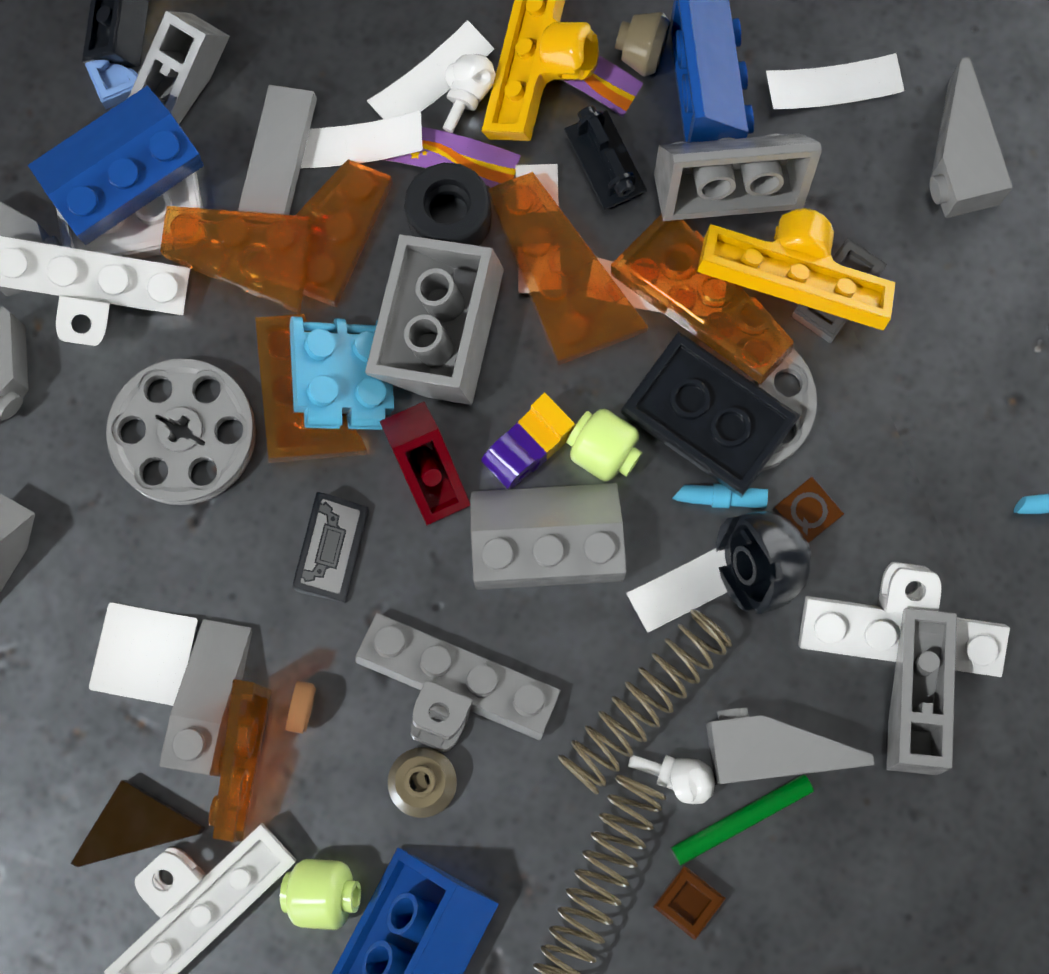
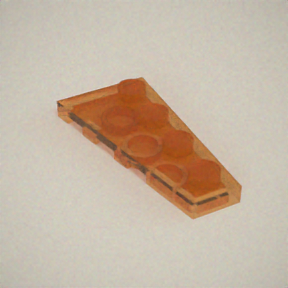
M533 172L488 188L491 202L529 291L530 298L557 365L647 332L648 326Z
M661 214L611 264V275L758 383L762 384L792 352L794 341L756 297H750L740 285L697 272L704 242L703 236L697 230L693 232L684 220L663 221Z

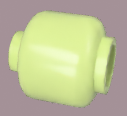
M605 408L599 409L594 414L586 411L566 442L572 446L570 451L571 460L602 481L612 480L619 472L627 477L643 453L636 448L639 440L638 430Z
M303 859L295 865L292 871L286 872L281 883V909L284 913H288L294 925L301 928L338 930L346 923L350 913L357 912L360 905L359 881H353L350 868L341 861Z

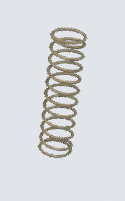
M691 609V616L704 631L719 643L722 651L702 641L683 624H678V628L698 647L709 665L693 658L669 638H665V642L684 661L695 676V679L674 668L658 654L652 653V657L670 675L682 694L659 681L643 667H638L639 672L655 688L669 708L654 701L632 683L625 682V686L645 707L655 723L639 714L618 697L612 696V701L630 720L642 737L628 730L604 711H598L601 719L618 737L627 751L614 744L591 726H585L586 732L602 749L613 765L600 758L577 740H571L572 746L600 780L593 777L564 755H558V760L594 794H599V790L593 783L606 787V780L586 754L611 771L619 772L620 766L617 760L602 741L622 755L633 757L631 746L618 729L639 742H646L647 736L632 715L651 727L659 728V718L647 702L664 712L673 713V705L662 689L678 698H686V689L677 676L690 683L699 684L700 677L692 663L704 669H712L713 661L706 649L718 655H725L726 647H732V642L725 632L700 611Z
M619 774L615 777L616 782L653 806L617 795H607L611 803L644 824L607 813L599 814L603 822L634 842L601 832H591V837L624 860L591 850L582 852L588 861L614 878L584 869L574 870L575 875L581 881L606 897L577 888L566 889V893L571 899L595 915L570 907H559L557 910L561 917L585 933L557 925L549 927L550 933L556 939L574 951L549 944L542 945V953L563 969L534 963V969L542 974H581L557 959L547 950L564 953L590 963L597 962L595 957L577 947L556 931L572 934L599 944L605 943L601 936L580 924L565 912L603 924H613L610 917L573 893L615 906L622 904L617 897L583 875L623 887L629 886L630 884L627 879L592 856L630 868L638 867L634 859L601 838L636 849L646 848L642 840L613 821L643 830H653L654 826L650 821L622 803L653 812L662 811L661 805L648 795L664 801L667 799L664 794Z

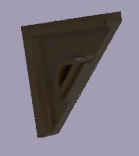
M121 780L71 864L75 867H83L200 835L205 827L129 781Z

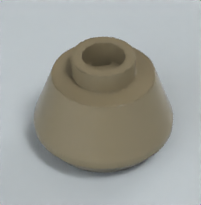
M664 13L634 14L631 23L622 21L618 32L615 49L623 51L621 60L644 77L657 72L664 53L671 23Z
M419 747L406 751L396 759L388 775V791L393 803L405 814L418 818L431 817L446 809L453 800L457 788V776L452 763L441 752L431 748ZM425 775H428L430 784H427ZM411 780H414L415 790L411 787Z

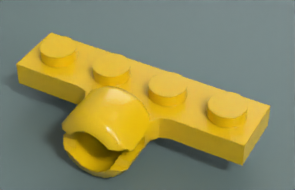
M514 0L481 130L489 140L531 141L543 89L546 84L553 80H584L595 72L599 57L598 37L591 30L587 22H560L565 0Z
M807 208L795 209L784 214L779 220V226H776L774 242L763 241L710 224L704 238L697 272L883 331L891 320L896 282L848 268L833 261L831 249L834 230L824 214Z

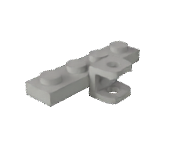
M376 613L356 654L355 663L421 690L413 708L411 736L413 740L441 752H448L456 745L468 721L470 711L540 741L561 692L560 689ZM433 719H440L442 722H436Z

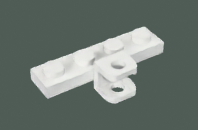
M0 236V287L59 296L56 332L61 341L97 346L105 335L110 304L183 315L190 271L188 267ZM83 314L91 320V327L87 332L78 333L72 328L71 322L76 315Z
M891 562L886 567L882 576L878 599L879 606L805 596L798 645L801 649L896 662L903 610L907 608L938 612L941 599L940 578L926 566ZM916 581L915 589L910 593H905L906 586L910 582ZM957 618L955 671L1002 677L1010 627L1005 624Z
M263 823L251 832L208 874L183 850L173 846L167 848L135 877V886L139 895L160 919L118 957L104 973L178 974L297 860ZM161 870H167L172 874L173 884H167L162 881L160 877Z

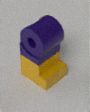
M544 392L531 405V409L487 450L481 462L510 490L531 472L534 473L567 442L569 435L575 427V423Z

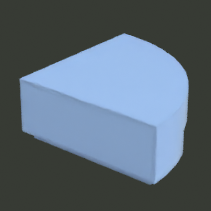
M95 60L85 63L105 109L116 106L129 97L138 77L134 70L119 64L109 63L108 60Z

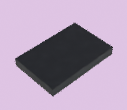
M679 331L621 409V414L741 498L800 417L798 413Z

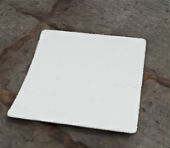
M109 603L89 689L173 706L190 658L198 622L197 618Z

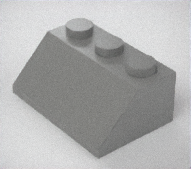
M800 133L788 135L769 134L764 137L739 139L728 137L715 141L691 143L679 141L672 144L659 145L654 178L663 221L802 209L804 208L822 153L821 143Z
M399 234L365 373L368 376L427 398L472 405L504 268L493 248Z
M617 483L471 492L473 582L476 590L624 581L626 575L624 533Z

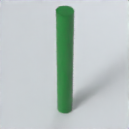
M802 774L670 848L681 866L813 793L814 789L806 775Z

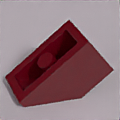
M424 401L379 421L426 526L471 506L439 428Z

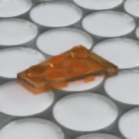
M348 159L247 266V269L253 275L337 307L393 184L391 176Z
M167 206L160 252L171 261L214 279L219 278L243 288L245 292L259 298L265 297L283 305L284 308L300 314L312 223L307 216Z
M305 315L255 317L268 463L366 455L367 449L361 436L358 435L356 429H348L347 414H342V425H340L339 429L305 428L304 413L294 412L290 319L291 316H298L303 318V322H307Z
M233 679L225 745L219 761V774L221 775L218 795L214 796L209 811L208 823L209 826L214 827L213 839L231 842L243 841L272 691L254 682Z

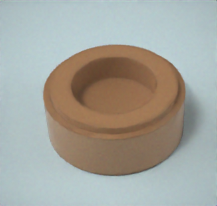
M302 681L296 682L287 717L286 731L300 734L307 731L316 693L315 684Z

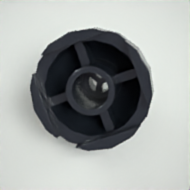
M769 511L752 512L727 518L720 526L716 540V552L725 550L727 566L719 567V572L729 596L740 609L744 611L755 609L757 611L755 614L776 610L789 604L805 588L810 572L811 549L802 533L789 519Z

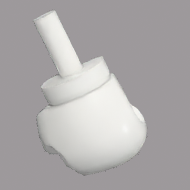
M462 55L455 63H451L445 71V78L451 89L447 99L454 103L443 126V129L447 132L453 133L464 109L476 110L479 102L493 86L496 73L493 63L484 55Z
M635 755L630 757L628 767L658 776L657 785L673 790L676 797L683 803L701 804L714 794L716 780L713 771L709 765L699 759H675L666 755L663 763L660 764Z

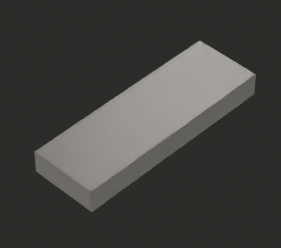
M276 85L268 86L237 216L241 221L286 228L317 101L314 91Z

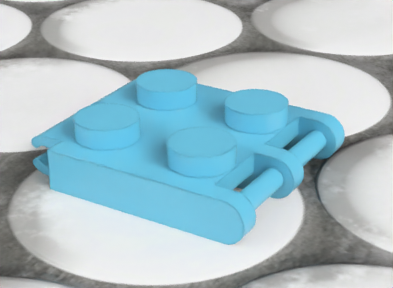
M291 316L290 346L294 412L304 413L305 428L339 429L340 425H342V414H347L348 429H383L379 421L385 419V415H390L394 410L393 385L368 376L365 373L378 320L375 325L346 324V320L335 318L333 323L303 322L302 317Z

